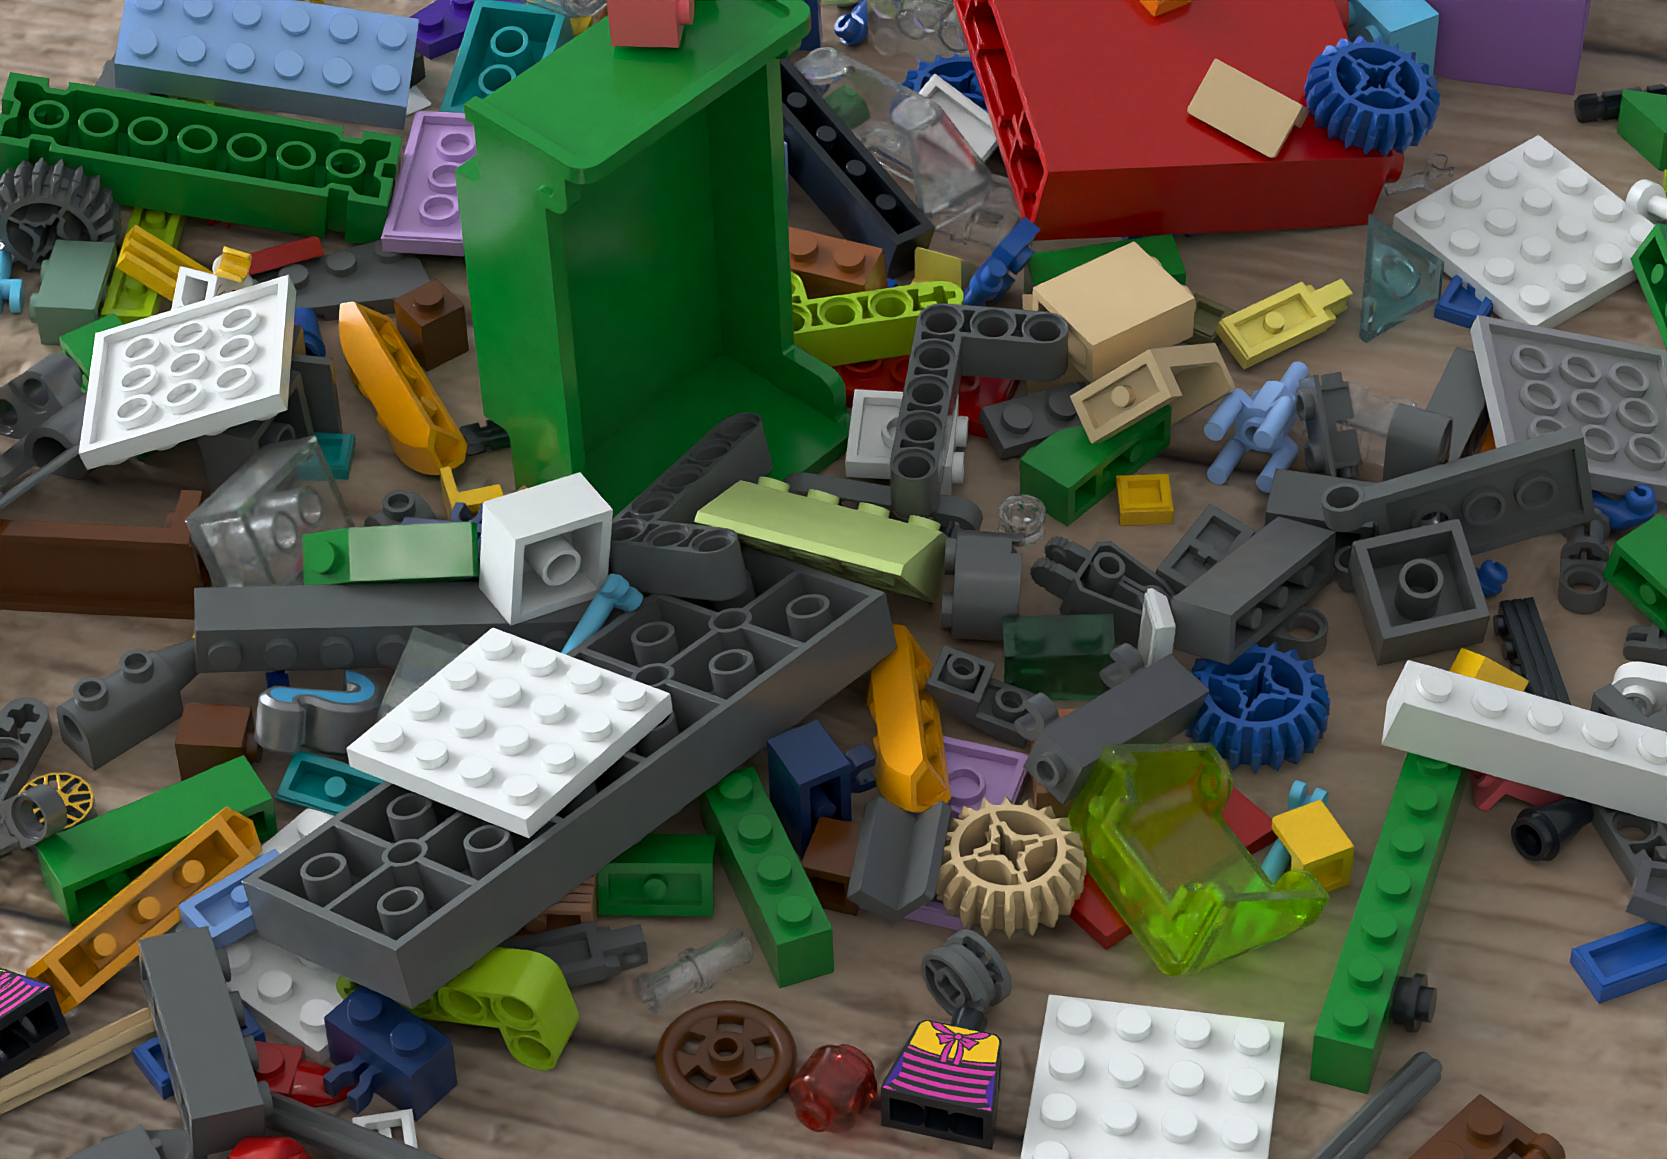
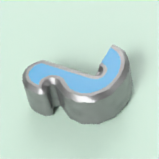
M346 668L344 669L342 691L273 686L259 695L254 739L263 749L282 755H294L300 751L301 747H306L323 754L348 756L346 748L381 720L384 702L383 689L371 676L361 671Z

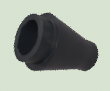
M1567 796L1563 799L1522 810L1511 827V838L1515 848L1524 858L1530 861H1550L1554 859L1574 836L1593 820L1594 812L1592 805L1589 802Z

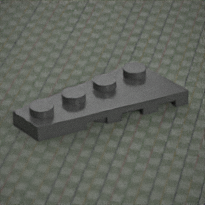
M381 239L251 276L253 285L289 275L296 289L295 309L299 307L309 308L315 312L317 317L325 318V321L339 320L340 304L356 302L367 308H374L376 312L383 315L395 313L394 299L431 281L417 254L383 252Z

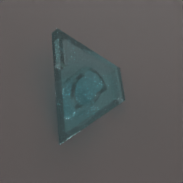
M1370 214L1368 216L1359 338L1365 343L1438 302L1441 298L1444 261Z

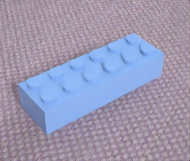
M125 0L114 62L115 87L404 130L419 19L296 0Z

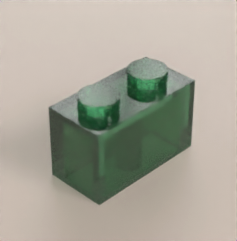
M1113 614L1002 616L1003 682L1035 694L1043 693L1052 701L1093 700L1112 689L1103 682L1099 673L1102 669L1116 662L1109 656L1111 651L1115 649Z

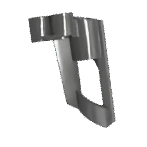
M50 354L0 387V434L19 439L16 444L0 456V489L31 467H41L5 494L0 490V510L50 474L82 480L98 468L87 470L79 455L87 392L83 393L81 390L83 379L78 365L65 354Z

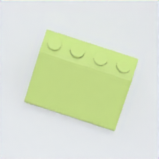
M762 476L759 477L757 484L742 480L738 481L697 511L695 523L734 530L738 535L739 543L856 583L932 603L936 602L945 571L946 538H948L943 532L939 531L941 524L936 521L915 515L909 516L908 523L889 518V510L864 502H859L857 510L839 506V497L814 489H809L807 497L789 493V484Z

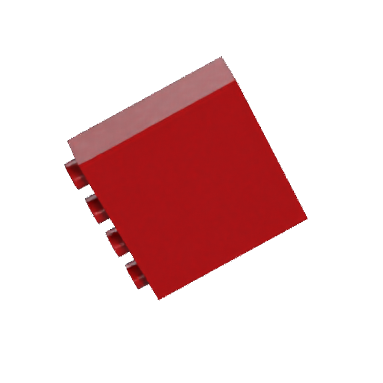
M953 0L1021 219L1026 217L1040 228L1033 241L1369 225L1383 185L1396 183L1401 177L1404 153L1401 154L1392 149L1384 157L1375 149H1371L1366 155H1364L1361 147L1351 145L1345 149V143L1340 138L1328 140L1327 128L1314 127L1315 118L1308 114L1301 129L1295 125L1293 126L1277 157L1270 158L1194 117L1187 110L1215 58L1307 108L1306 99L1303 98L1305 94L1304 86L1312 62H1315L1316 57L1320 56L1327 45L1336 46L1341 38L1349 41L1347 36L1349 25L1348 0H1193L1191 3L1156 17L1139 0Z

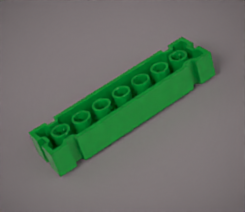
M14 72L9 73L1 99L0 179L8 167L16 169L23 160L35 166V163L41 157L45 158L50 165H56L63 159L65 167L74 170L82 165L83 173L87 177L99 175L100 187L113 188V201L120 203V205L325 238L328 229L345 232V242L366 244L377 241L382 237L400 171L403 138L400 136L363 130L362 139L343 136L344 127L74 82H69L67 90L50 88L49 78Z

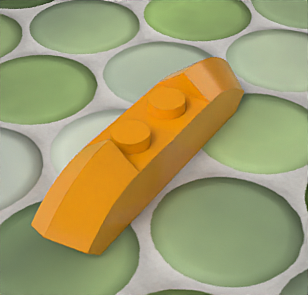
M356 302L341 303L339 311V336L348 373L354 386H358L360 392L372 402L378 412L376 419L387 430L392 450L396 456L409 468L427 475H440L439 468L450 466L452 470L463 464L468 443L392 319Z
M892 624L897 649L870 670L866 690V706L870 709L878 731V735L873 737V743L878 753L874 777L876 778L879 791L888 801L903 810L922 813L939 801L947 804L951 799L939 705L925 691L926 684L933 670V663L905 625Z
M228 806L223 808L54 945L26 970V976L52 986L64 1016L139 955L138 940L163 935L181 920L178 909L179 904L246 866L263 851L253 820Z

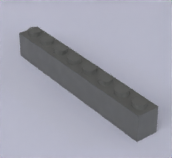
M479 581L194 588L196 673L445 667L492 628L561 653L592 600L510 626L480 590ZM614 607L602 628L627 611Z

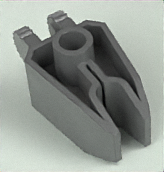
M1063 536L1052 537L1044 547L1047 559L1043 557L1041 560L1037 559L1030 569L1031 579L1035 581V584L1044 587L1046 591L1063 600L1059 610L1065 623L1120 645L1128 643L1134 648L1138 647L1144 595L1147 593V589L1153 588L1165 595L1169 604L1175 596V593L1164 579L1111 541L1096 542L1090 551L1074 541L1070 542L1068 538L1065 539Z

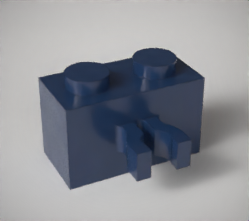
M818 719L800 727L786 730L780 735L767 740L770 801L794 850L803 860L820 816L841 821H852L851 793H862L876 787V778L868 769L876 765V757L865 743L843 754Z
M360 985L324 1017L330 1060L335 1065L333 1069L323 1076L325 1092L334 1098L343 1088L356 1086L359 1083L356 1088L347 1094L349 1109L357 1115L370 1104L373 1094L376 1093L399 1110L412 1109L413 1119L417 1122L458 1085L452 1040L391 998Z

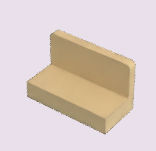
M1216 58L1187 109L1188 113L1270 158L1277 157L1293 126L1295 125L1301 129L1310 112L1303 105Z

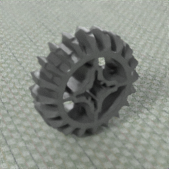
M41 157L35 163V166L23 160L16 169L8 167L0 179V251H9L11 262L21 261L25 264L26 272L33 268L41 270L43 260L50 259L56 240L115 242V245H117L122 230V219L120 218V203L113 201V188L100 187L99 175L87 177L83 173L82 165L75 170L65 167L63 159L56 165H50L45 158Z

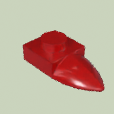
M255 1041L259 1059V1070L254 1071L257 1082L267 1081L270 1091L316 1108L329 1106L348 1099L347 1094L355 1088L354 1086L345 1087L333 1098L325 1092L323 1076L331 1068L321 1063L307 1060L304 1047Z

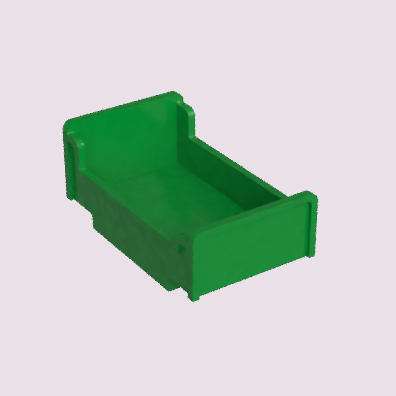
M694 0L693 24L684 25L679 48L611 46L609 18L607 15L484 99L474 96L464 103L465 120L474 124L477 155L454 171L483 411L485 417L504 428L510 437L516 490L523 485L530 488L580 472L613 509V519L717 423L728 416L738 413L751 412L762 417L773 468L765 477L783 482L789 474L795 472L818 474L847 452L851 414L846 410L845 384L835 369L797 347L794 343L780 59L786 58L799 49L802 39L811 30L810 7L804 1ZM640 592L643 596L646 597L652 594L647 592Z

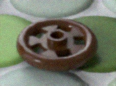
M722 1000L696 1006L671 1022L658 1042L655 1066L665 1091L682 1106L708 1116L736 1117L758 1111L771 1104L784 1093L794 1077L798 1054L795 1040L790 1030L776 1015L752 1003ZM719 1024L743 1025V1032L741 1034L732 1031L717 1032ZM690 1037L702 1040L696 1055L681 1051L683 1045ZM769 1041L773 1048L774 1056L757 1059L753 1044ZM725 1051L734 1052L730 1056H721L718 1053ZM696 1071H700L706 1078L713 1081L704 1090L688 1080ZM749 1074H753L759 1083L749 1089L738 1092L732 1083H736L746 1078Z

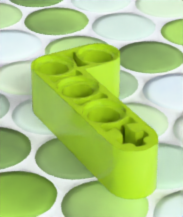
M791 271L794 343L797 347L829 366L911 355L917 319L924 308L942 303L964 305L963 291L959 286L948 281H933L808 300L803 281L799 275Z
M504 947L492 949L480 958L474 966L461 972L437 990L431 998L421 1002L413 1009L397 1002L422 1019L499 1028L512 1056L521 1064L539 1071H548L555 1067L580 1019L579 1011L564 975L552 959L538 952ZM340 975L336 982V989L341 998L345 999L361 984L356 983L353 990H351L355 982Z

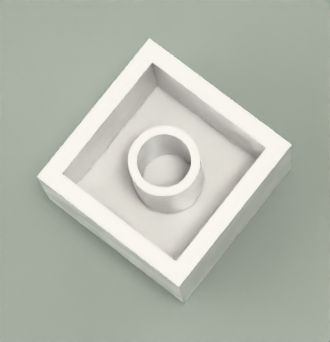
M580 472L483 502L479 588L510 626L592 600L608 576L613 509Z

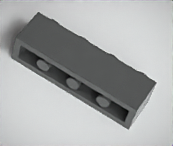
M1276 517L1172 598L1169 605L1176 625L1173 649L1223 664H1231L1333 581L1336 532L1288 518Z
M208 926L138 940L141 983L193 1158L233 1150L236 1144L247 1136H265L264 1118L273 1116L274 1113L271 1092L267 1081L257 1082L254 1071L259 1070L257 1048L252 1035L242 1036L240 1027L245 1026L244 1009L239 991L229 992L226 985L227 982H231V970L225 947L215 949Z

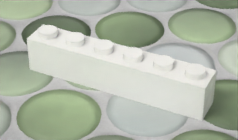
M1407 660L1387 701L1382 745L1667 824V732Z

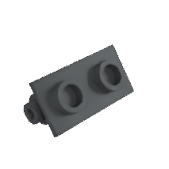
M1342 372L1321 375L1322 385H1320L1319 374L1298 380L1300 390L1296 391L1295 403L1300 420L1306 421L1309 442L1305 443L1304 456L1309 472L1336 477L1335 470H1337L1339 478L1359 476L1358 466L1363 465L1357 430L1355 428L1337 431L1336 421L1354 418L1349 382H1343Z

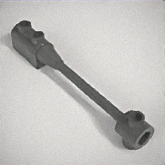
M395 490L384 496L382 500L383 508L367 517L364 521V527L401 525L404 517L436 519V516L428 503L417 493ZM304 576L287 586L304 585ZM195 637L155 652L152 650L147 652L141 649L130 650L121 656L119 660L120 669L103 679L87 677L77 682L73 689L74 697L56 708L62 741L95 771L181 718L183 705L180 691L199 674L196 673Z

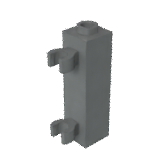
M1124 643L1112 650L1109 655L1116 662L1102 669L1099 673L1103 682L1112 689L1068 715L1060 718L1054 702L1043 693H1038L1025 701L1023 706L1029 713L1015 720L1013 725L1022 737L1030 741H1036L1023 767L1064 805L1188 729L1210 690L1172 654L1145 668L1139 652L1130 644Z

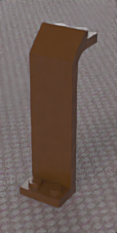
M181 489L176 510L168 511L165 527L0 519V610L194 619V588L211 586L216 566L203 490Z

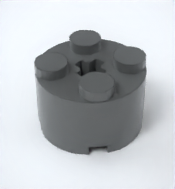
M958 530L957 538H946L944 575H955L954 593L943 592L941 629H952L951 638L1017 642L1018 629H1007V620H1018L1022 553H1011L1012 546L1022 547L1023 533Z

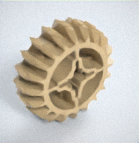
M1008 796L1005 797L1001 805H992L984 798L978 811L963 806L959 819H949L935 892L936 899L943 901L947 916L960 915L964 929L977 923L981 924L985 936L993 929H1003L1010 939L1015 929L1022 928L1033 936L1038 928V923L1054 928L1058 914L1070 915L1071 909L1074 906V900L1080 899L1084 889L1087 859L1084 857L1080 833L1072 832L1068 818L1055 819L1051 805L1035 810L1031 798L1022 805L1012 804Z

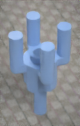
M1293 362L1279 382L1266 381L1264 386L1254 391L1250 397L1239 388H1235L1232 393L1225 396L1204 426L1205 435L1213 441H1218L1223 438L1235 420L1234 427L1236 432L1229 438L1207 470V477L1212 483L1218 485L1225 483L1244 453L1250 449L1259 452H1269L1272 455L1256 479V485L1262 492L1270 493L1276 468L1285 470L1290 468L1299 453V448L1287 434L1299 417L1296 410L1295 394L1300 388L1298 380L1307 378L1309 375V369L1304 363Z

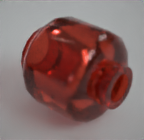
M828 1044L815 1049L789 1085L790 1100L795 1108L798 1120L806 1128L814 1132L825 1131L833 1134L850 1131L878 1094V1082L872 1061L861 1050L848 1044Z

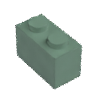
M55 241L50 259L43 260L39 293L32 294L29 306L30 320L32 323L38 324L41 344L61 345L60 336L101 319L100 314L118 259L115 242Z

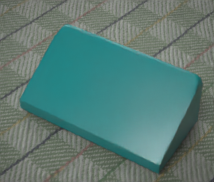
M300 750L293 755L274 798L281 803L305 810L310 808L335 816L385 780L350 767V764Z

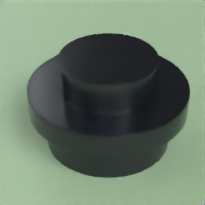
M1415 973L1413 978L1400 976L1396 985L1392 1006V1020L1394 1023L1404 1024L1409 1032L1417 1033L1422 1022L1431 1023L1434 1017L1437 989L1428 987V977L1426 974Z

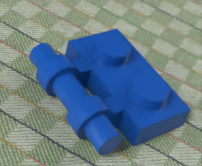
M1024 217L1012 229L971 278L970 285L963 291L964 305L986 307L985 302L987 300H993L997 303L1015 282V279L1009 273L1012 272L1014 275H1017L1035 254V251L1029 245L1040 231V228Z

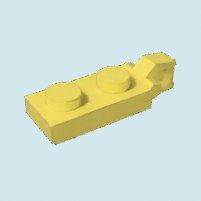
M1342 278L1318 290H1315L1311 284L1305 286L1303 282H1300L1221 319L1215 332L1244 370L1326 331L1327 328L1336 323L1337 318L1335 316L1347 310V303L1353 293Z

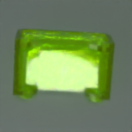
M1211 743L1107 744L1071 807L1068 819L1072 832L1080 833L1084 857L1087 859L1086 869L1164 974L1172 977L1192 976L1314 924L1331 897L1309 871L1291 870L1285 872L1276 885L1272 883L1220 815L1230 797L1233 788V778L1226 762Z

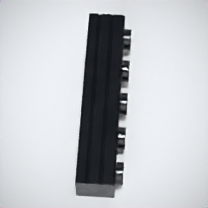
M1528 597L1513 599L1512 601H1501L1499 603L1498 615L1493 617L1494 632L1496 636L1501 635L1504 660H1509L1511 664L1510 670L1529 680L1524 692L1571 705L1534 598Z

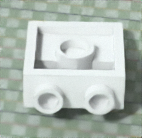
M855 389L845 460L846 477L890 479V458L903 392ZM959 394L940 492L942 495L949 496L952 494V484H963L965 453L956 452V447L967 448L968 416H959Z

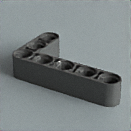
M946 303L927 306L920 312L917 319L890 458L891 507L897 514L907 518L910 515L925 517L934 512L938 506L961 376L1049 382L1059 379L1066 373L1068 368L1069 328L1067 321L1056 313Z
M1459 347L1454 350L1426 409L1403 403L1397 405L1387 433L1382 482L1474 454L1490 420L1474 351ZM1437 512L1428 513L1421 520H1430L1435 517Z
M747 412L734 414L721 420L612 519L609 574L621 575L629 582L630 587L636 588L639 592L709 601L732 599L747 590L749 579L737 533L728 528L698 525L694 521L698 510L735 483L742 480L757 484L759 477H765L773 468L761 416L756 413Z

